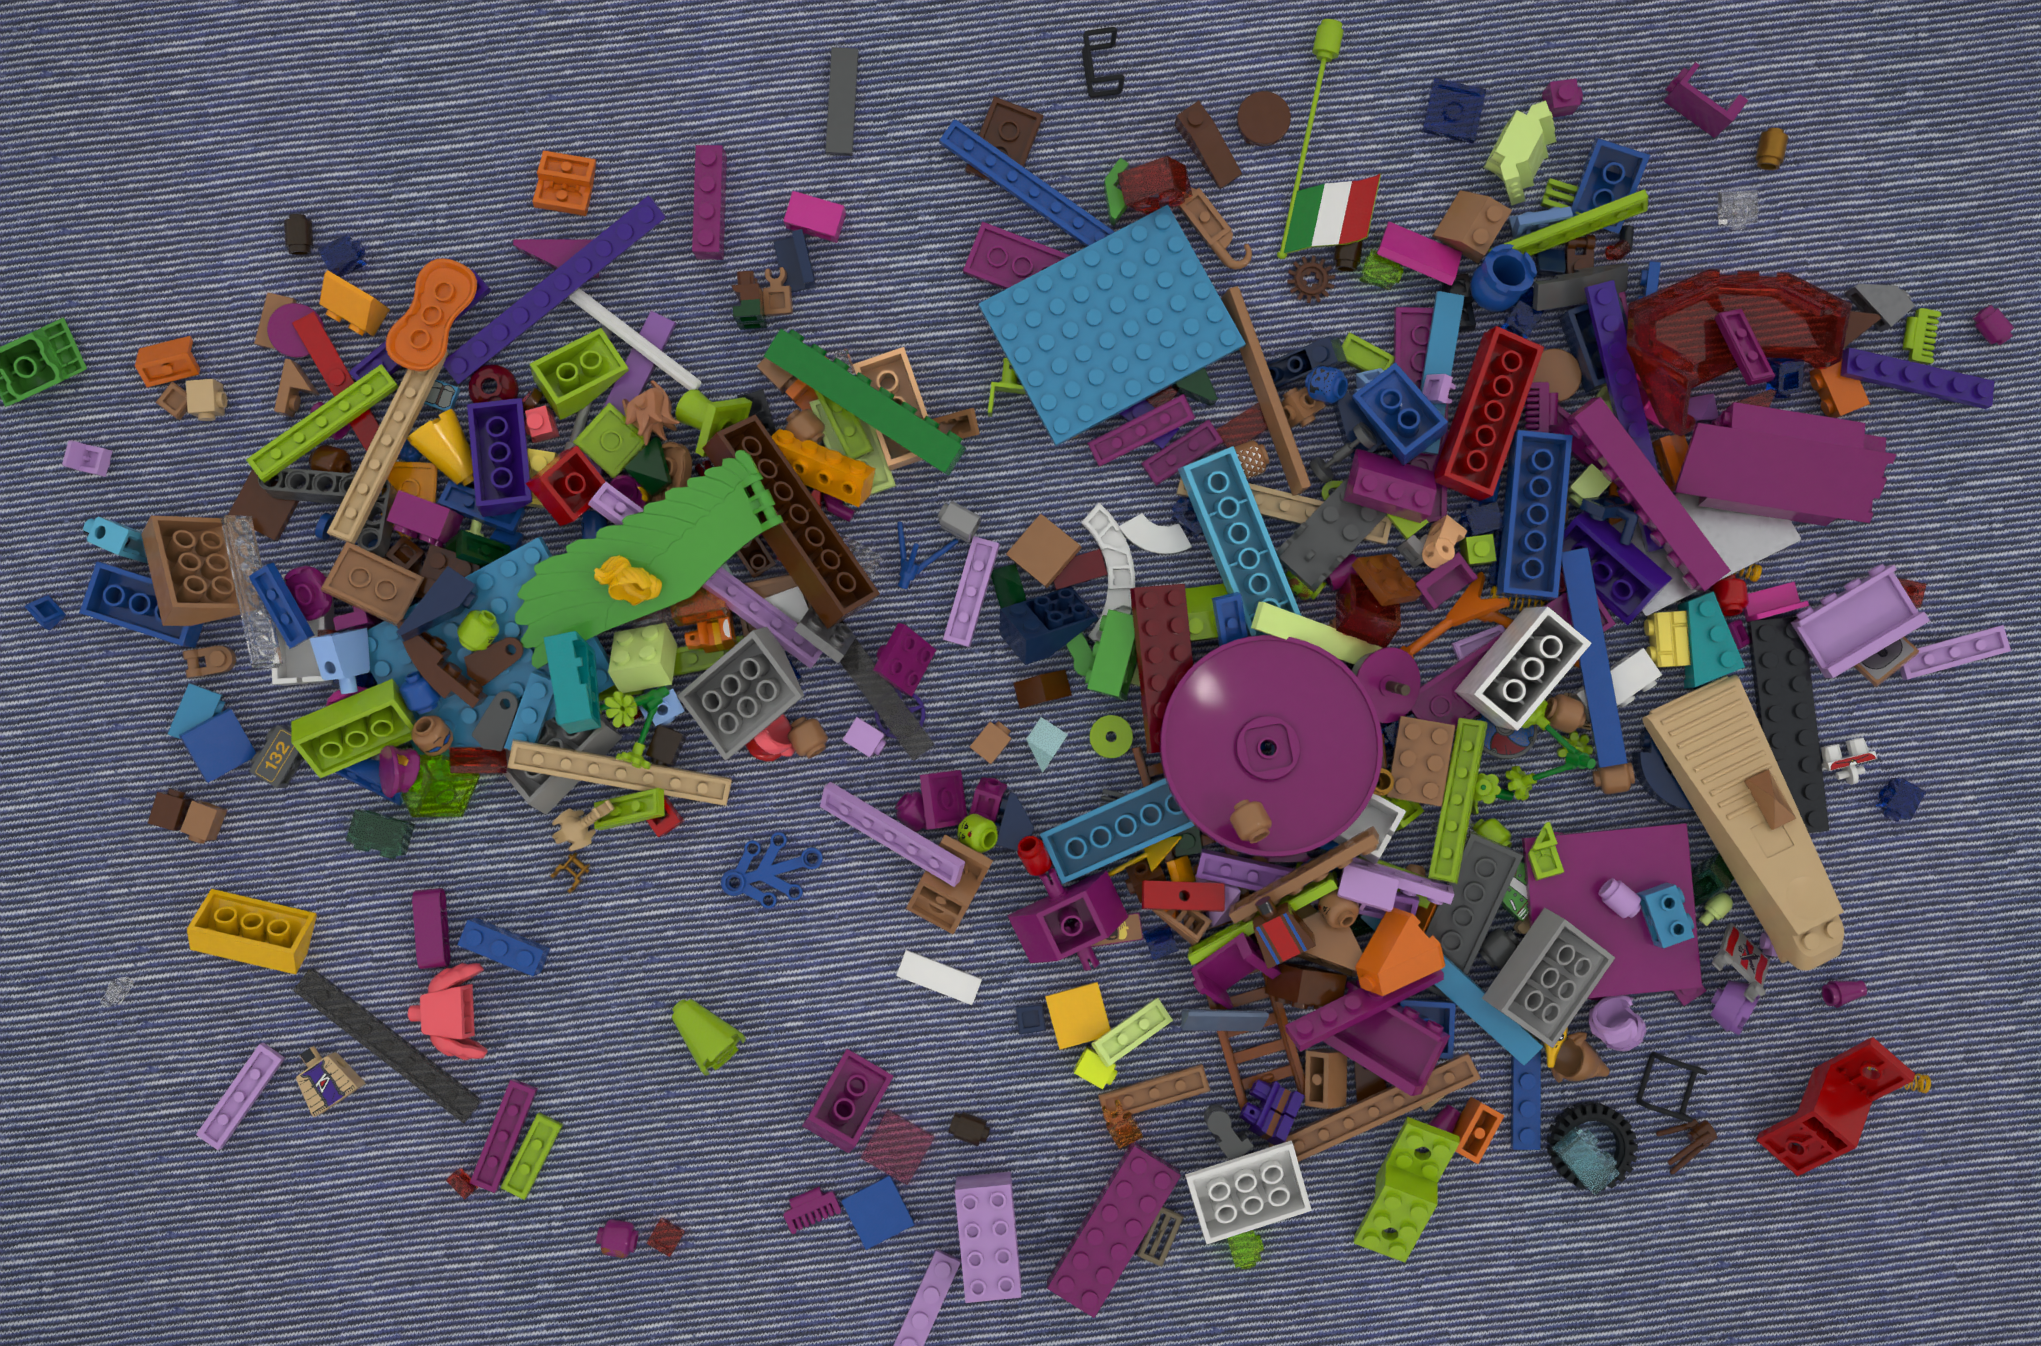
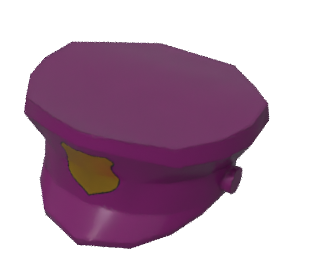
M393 745L385 746L379 754V777L382 792L389 798H392L399 792L407 793L417 779L420 770V756L413 749H397Z

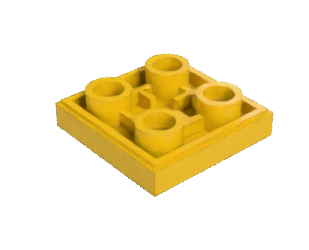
M1098 982L1045 996L1059 1050L1097 1040L1111 1030Z

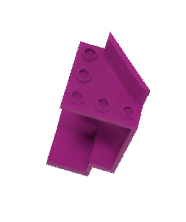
M1733 402L1725 411H1722L1716 420L1712 421L1711 425L1698 423L1695 426L1676 483L1675 492L1699 496L1698 506L1821 526H1827L1837 518L1870 523L1874 514L1872 512L1873 499L1880 498L1887 480L1884 476L1885 468L1888 464L1894 463L1897 454L1885 452L1886 437L1865 434V423Z

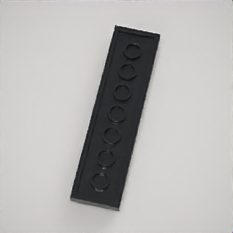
M1798 617L1747 622V630L1750 639L1749 647L1758 721L1808 833L1829 831L1809 654L1791 624Z

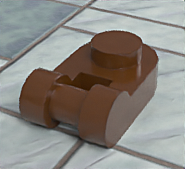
M1586 234L1584 237H1579L1565 243V274L1576 273V269L1594 267L1595 235ZM1583 248V255H1575V249Z

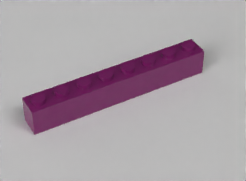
M1601 397L1591 398L1566 418L1571 424L1569 425L1571 433L1576 438L1583 440L1587 446L1585 447L1587 454L1593 460H1598L1603 467L1601 472L1610 482L1614 481L1620 489L1617 491L1620 498L1625 503L1632 505L1635 513L1638 514V521L1642 525H1647L1652 532L1650 534L1651 539L1656 545L1662 546L1668 553L1666 555L1667 560L1673 567L1681 570L1684 574L1682 579L1690 589L1706 591L1731 571Z

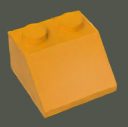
M328 270L325 272L319 302L321 306L327 309L325 314L339 323L342 319L350 323L348 328L361 336L366 332L374 337L390 309L371 295Z

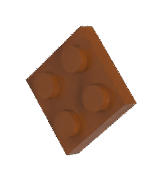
M1392 554L1357 558L1351 565L1381 606L1413 602L1421 595L1414 580L1405 573L1398 559Z

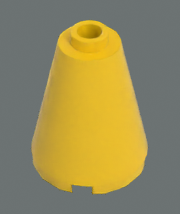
M449 409L438 415L440 419L430 420L409 435L407 440L456 485L462 483L464 486H467L474 481L471 449L456 413L453 409Z

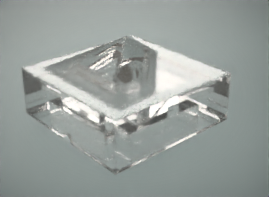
M126 976L114 979L108 985L100 1003L107 1008L120 1005L134 984V981Z

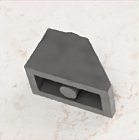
M1857 284L1844 293L1861 312L1878 314L1881 317L1874 324L1880 333L1892 327L1915 306L1911 301L1910 295L1895 285Z

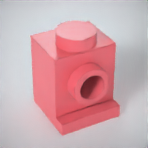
M545 405L525 411V429L527 435H531L532 443L560 437L554 413L549 407Z

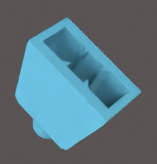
M99 516L95 520L88 519L85 522L83 531L88 534L87 541L119 556L148 564L141 535L142 532ZM128 538H130L129 544L125 546Z

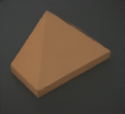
M974 408L933 419L940 424L938 430L944 434H947L950 430L962 439L980 434Z
M1769 769L1744 781L1748 789H1750L1754 800L1758 803V807L1771 830L1797 819Z

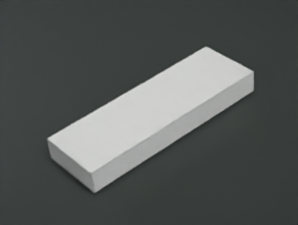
M909 950L905 951L896 975L970 1005L973 1004L982 981L979 977Z

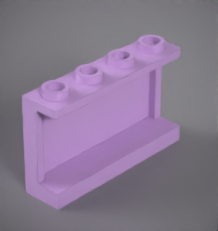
M1880 564L1868 571L1870 576L1863 580L1856 578L1844 585L1846 590L1838 595L1833 592L1820 599L1821 605L1814 609L1810 606L1796 614L1798 618L1791 622L1825 678L1838 676L1930 621L1925 612H1918L1894 574V571L1897 570L1895 565L1884 566V564Z

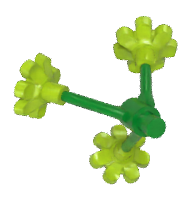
M661 686L657 690L652 689L647 694L633 697L632 695L624 697L621 691H615L613 697L605 699V704L600 705L599 703L600 714L606 710L608 718L615 717L613 725L617 728L622 726L623 723L627 727L634 723L633 717L637 715L638 706L642 705L648 712L638 743H634L632 752L618 753L615 759L628 763L632 762V766L641 769L643 767L648 770L651 768V763L642 756L645 749L643 744L653 717L658 710L657 706L663 702V698L670 694L665 686Z
M1545 699L1521 727L1527 729L1531 725L1537 724L1543 731L1547 730L1563 746L1557 750V755L1559 757H1566V764L1538 774L1531 773L1528 775L1521 770L1520 766H1512L1511 770L1506 771L1505 775L1507 779L1511 780V782H1508L1509 791L1515 790L1517 800L1521 799L1524 801L1528 799L1532 784L1537 783V780L1576 768L1593 769L1596 764L1595 759L1589 756L1593 753V746L1587 745L1590 740L1587 734L1584 733L1579 737L1578 732L1575 730L1569 733V738L1561 736L1550 726L1551 722L1544 717L1548 705Z

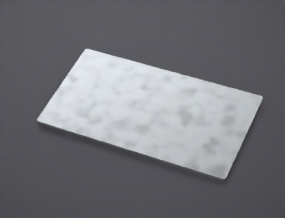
M1682 493L1675 494V497L1731 570L1721 579L1801 540L1791 520L1698 506L1699 496ZM1622 520L1612 526L1622 534L1626 520ZM1637 521L1631 543L1673 578L1642 611L1644 616H1649L1700 590H1692L1684 583L1682 579L1684 574L1679 568H1675L1669 563L1666 558L1668 553L1664 548L1652 552L1645 551L1639 522Z

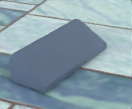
M1183 1009L1181 1028L1182 1030L1261 1031L1269 1018V1013L1262 1010Z

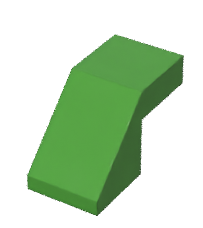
M1119 158L1104 180L1109 221L1113 226L1116 225L1126 211L1131 200L1130 196L1117 188V185L1128 172L1129 163L1122 158Z

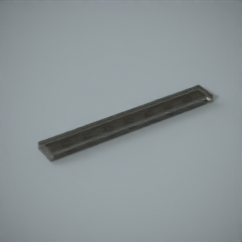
M310 968L293 989L300 997L463 1124L467 1122L483 1101L314 968Z

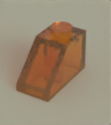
M703 587L692 597L670 606L672 619L678 627L731 616V611L726 602Z

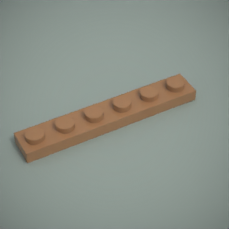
M1374 826L1234 903L1230 906V918L1234 924L1241 920L1247 922L1257 915L1258 909L1255 903L1261 898L1269 896L1276 906L1282 897L1288 894L1291 896L1298 894L1305 888L1304 885L1311 881L1319 882L1327 877L1328 872L1334 868L1342 869L1353 861L1352 858L1361 853L1364 856L1373 852L1377 848V844H1379V834Z

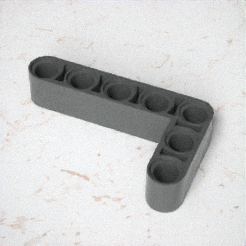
M285 468L265 483L258 477V483L275 499L341 504L356 474ZM279 479L275 486L270 487L274 480ZM386 480L383 488H387L386 492L378 496L357 539L359 547L380 557H384L390 547L393 523L386 520L397 495L396 489L388 480ZM306 481L305 485L302 488L297 489L298 485L301 482ZM333 484L330 490L324 491L327 485ZM382 513L380 520L373 522V518L377 514ZM378 539V542L375 546L368 548V545L372 540Z

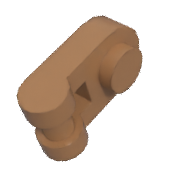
M212 646L182 652L183 659L187 660L188 670H186L187 679L230 671L236 663L234 651L226 646ZM205 657L206 667L200 668L198 659Z

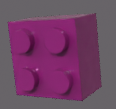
M398 490L386 521L395 524L393 529L415 539H417L419 534L420 540L442 548L443 544H446L458 533L464 517L449 508Z

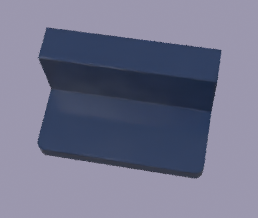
M802 229L792 231L793 237L774 242L779 269L783 267L787 272V279L783 286H790L792 293L817 287L806 238Z

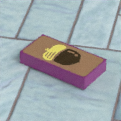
M1139 912L1127 914L1128 918L1108 938L1091 945V947L1143 940Z

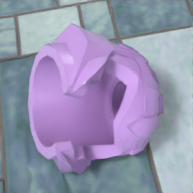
M1628 995L1603 997L1589 1012V1025L1592 1034L1600 1038L1607 1045V1048L1616 1051H1630L1643 1042L1646 1034L1645 1022L1629 1008L1633 1005L1632 1000L1634 998Z

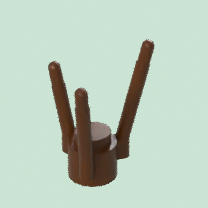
M1693 1119L1691 1123L1688 1122L1656 1132V1135L1660 1137L1690 1129L1687 1135L1691 1144L1667 1161L1668 1165H1672L1680 1160L1670 1170V1174H1675L1718 1138L1714 1128L1707 1120L1698 1123L1696 1119Z

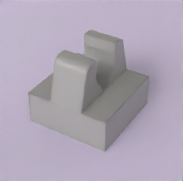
M1413 534L1396 548L1413 568L1424 562L1422 550L1428 536L1427 534H1424L1419 539Z

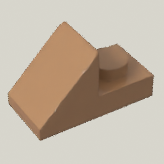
M285 358L274 411L283 416L294 418L295 411H298L301 402L299 392L319 395L302 367L291 359Z

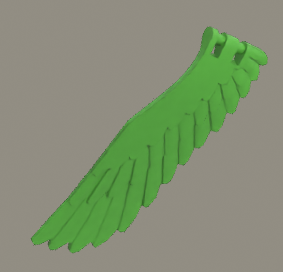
M744 450L736 451V459L725 458L723 459L722 466L705 470V476L689 478L687 480L688 487H675L666 491L665 500L648 503L644 506L643 512L626 516L622 520L623 525H611L600 528L595 539H578L566 546L567 553L551 556L536 564L534 571L537 575L523 584L517 594L525 602L515 614L517 625H528V629L521 638V643L524 648H535L531 658L532 665L539 669L548 664L543 637L577 631L586 641L614 627L665 609L692 597L744 545L766 530L783 523L781 515L777 516L773 507L775 502L769 489H764L761 482L764 478L751 455ZM749 486L752 487L755 493L752 497H750L746 489ZM762 511L767 518V521L762 523L758 515ZM620 555L628 559L631 567L644 568L649 574H653L656 578L662 581V589L658 597L632 606L628 601L611 598L608 593L609 585L599 584L594 579L595 568L600 569L603 563L610 557Z

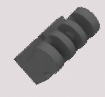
M1218 1104L1207 1107L1204 1112L1205 1123L1208 1129L1215 1134L1214 1138L1218 1146L1229 1160L1243 1156L1254 1147L1243 1130L1238 1134L1231 1126V1119L1224 1107Z

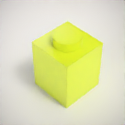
M1088 1046L1084 1049L1073 1069L1074 1074L1101 1089L1106 1084L1111 1085L1118 1072L1114 1069L1116 1067L1115 1062L1106 1067L1097 1052Z

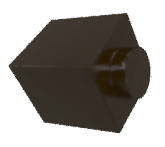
M657 725L645 755L652 757L651 763L662 766H667V764L675 765L687 735L664 725Z

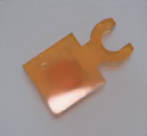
M1115 1100L1117 1109L1114 1112H1109L1105 1106L1102 1107V1112L1105 1120L1108 1121L1106 1123L1107 1130L1120 1149L1143 1138V1134L1131 1112L1129 1111L1124 1114L1122 1103L1119 1100Z

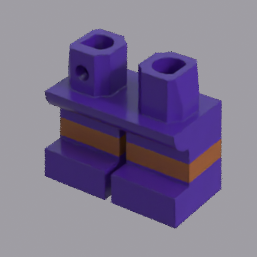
M1256 1080L1249 1094L1261 1100L1259 1106L1256 1107L1249 1102L1245 1103L1239 1117L1250 1124L1249 1131L1273 1145L1282 1144L1287 1139L1294 1122L1293 1118L1296 1117L1305 1095L1297 1091L1291 1092L1281 1087L1277 1081L1269 1084Z

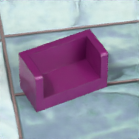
M1457 552L1453 559L1438 568H1434L1415 582L1421 592L1419 599L1427 610L1431 612L1478 577L1461 554Z

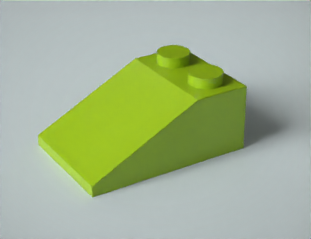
M602 328L529 364L534 382L559 420L584 409L629 371L628 366Z

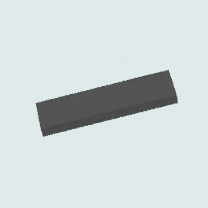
M831 47L826 155L853 156L859 51L856 48Z

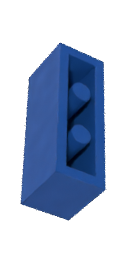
M479 918L467 920L457 944L462 948L530 976L541 973L551 949Z

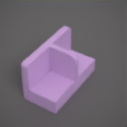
M1348 865L1340 873L1338 881L1340 885L1337 896L1360 903L1359 910L1361 911L1367 905L1391 912L1400 880Z

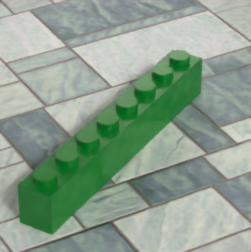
M783 329L779 330L764 354L765 358L946 475H950L966 450V447L960 444L963 440L950 430L947 434H944L938 430L940 424L928 416L922 420L915 415L917 409L905 401L901 405L892 400L895 396L883 387H880L877 391L870 386L872 380L859 372L856 376L849 373L847 370L850 366L838 358H835L832 362L825 357L827 351L813 343L811 347L803 343L805 337L793 329L789 333Z

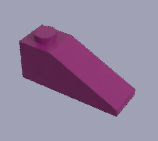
M513 239V245L520 252L554 269H558L593 239ZM599 273L593 278H599Z

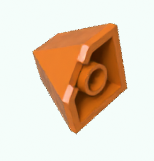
M1393 907L1391 912L1386 911L1355 966L1360 987L1366 991L1384 996L1445 967L1441 943L1433 935L1429 938L1418 926L1421 922L1414 914Z

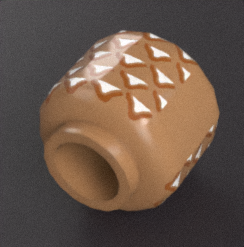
M1252 440L1234 447L1246 479L1263 474L1266 471V465L1270 462L1263 444L1259 445L1256 441Z

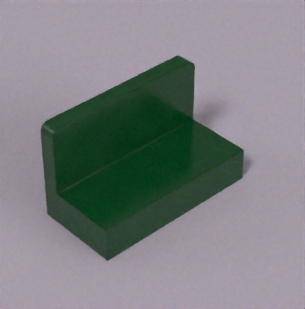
M461 530L446 542V549L456 552V558L482 567L510 553L509 545L465 530Z

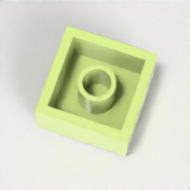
M661 623L614 632L608 673L619 691L627 693L672 685L677 643L667 624Z

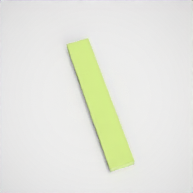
M1258 602L1251 626L1252 629L1287 640L1288 637L1307 641L1331 653L1340 661L1355 665L1366 654L1386 648L1265 602Z

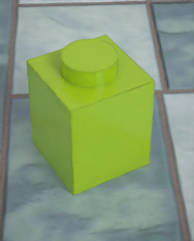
M1493 534L1466 537L1459 541L1461 556L1470 567L1487 565L1497 561Z

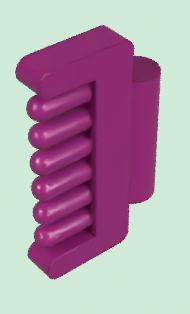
M1532 382L1530 389L1539 390H1529L1528 396L1539 395V397H1527L1526 402H1538V404H1526L1525 408L1538 410H1527L1525 415L1538 417H1527L1525 422H1538V424H1526L1525 428L1538 429L1528 431L1549 433V426H1558V393H1549L1548 382Z
M819 1186L789 1199L792 1208L784 1211L783 1216L790 1232L795 1234L797 1227L799 1230L803 1229L799 1217H801L804 1226L809 1227L810 1224L805 1214H807L810 1223L813 1225L816 1223V1220L818 1222L822 1221L818 1208L824 1219L828 1218L824 1206H826L830 1216H834L835 1213L840 1214L842 1209L834 1191L831 1190L823 1194Z

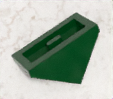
M659 437L653 438L624 467L653 497H656L672 484Z
M1016 563L992 571L991 577L1000 609L1026 601Z

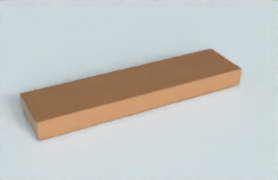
M1198 1064L1098 1094L1105 1120L1108 1122L1209 1092L1210 1088L1203 1064Z

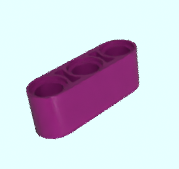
M443 888L415 890L412 896L418 967L419 969L448 967L451 955L445 891Z

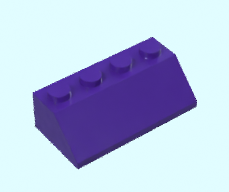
M517 398L467 404L476 507L482 517L511 514L533 502L532 491L525 484L530 480L523 399Z
M1583 511L1564 530L1562 552L1588 547L1597 596L1608 609L1625 624L1629 625L1673 578L1633 543H1630V545L1620 543L1621 533L1606 520H1595L1589 517L1590 513Z

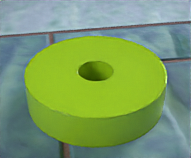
M1107 715L1101 717L1092 725L1089 740L1093 750L1100 756L1117 758L1129 750L1133 741V733L1126 720L1116 715ZM1110 731L1116 734V739L1113 742H1109L1106 739V734Z

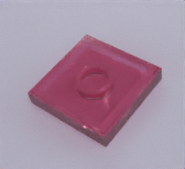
M887 1109L860 1158L908 1185L935 1136Z

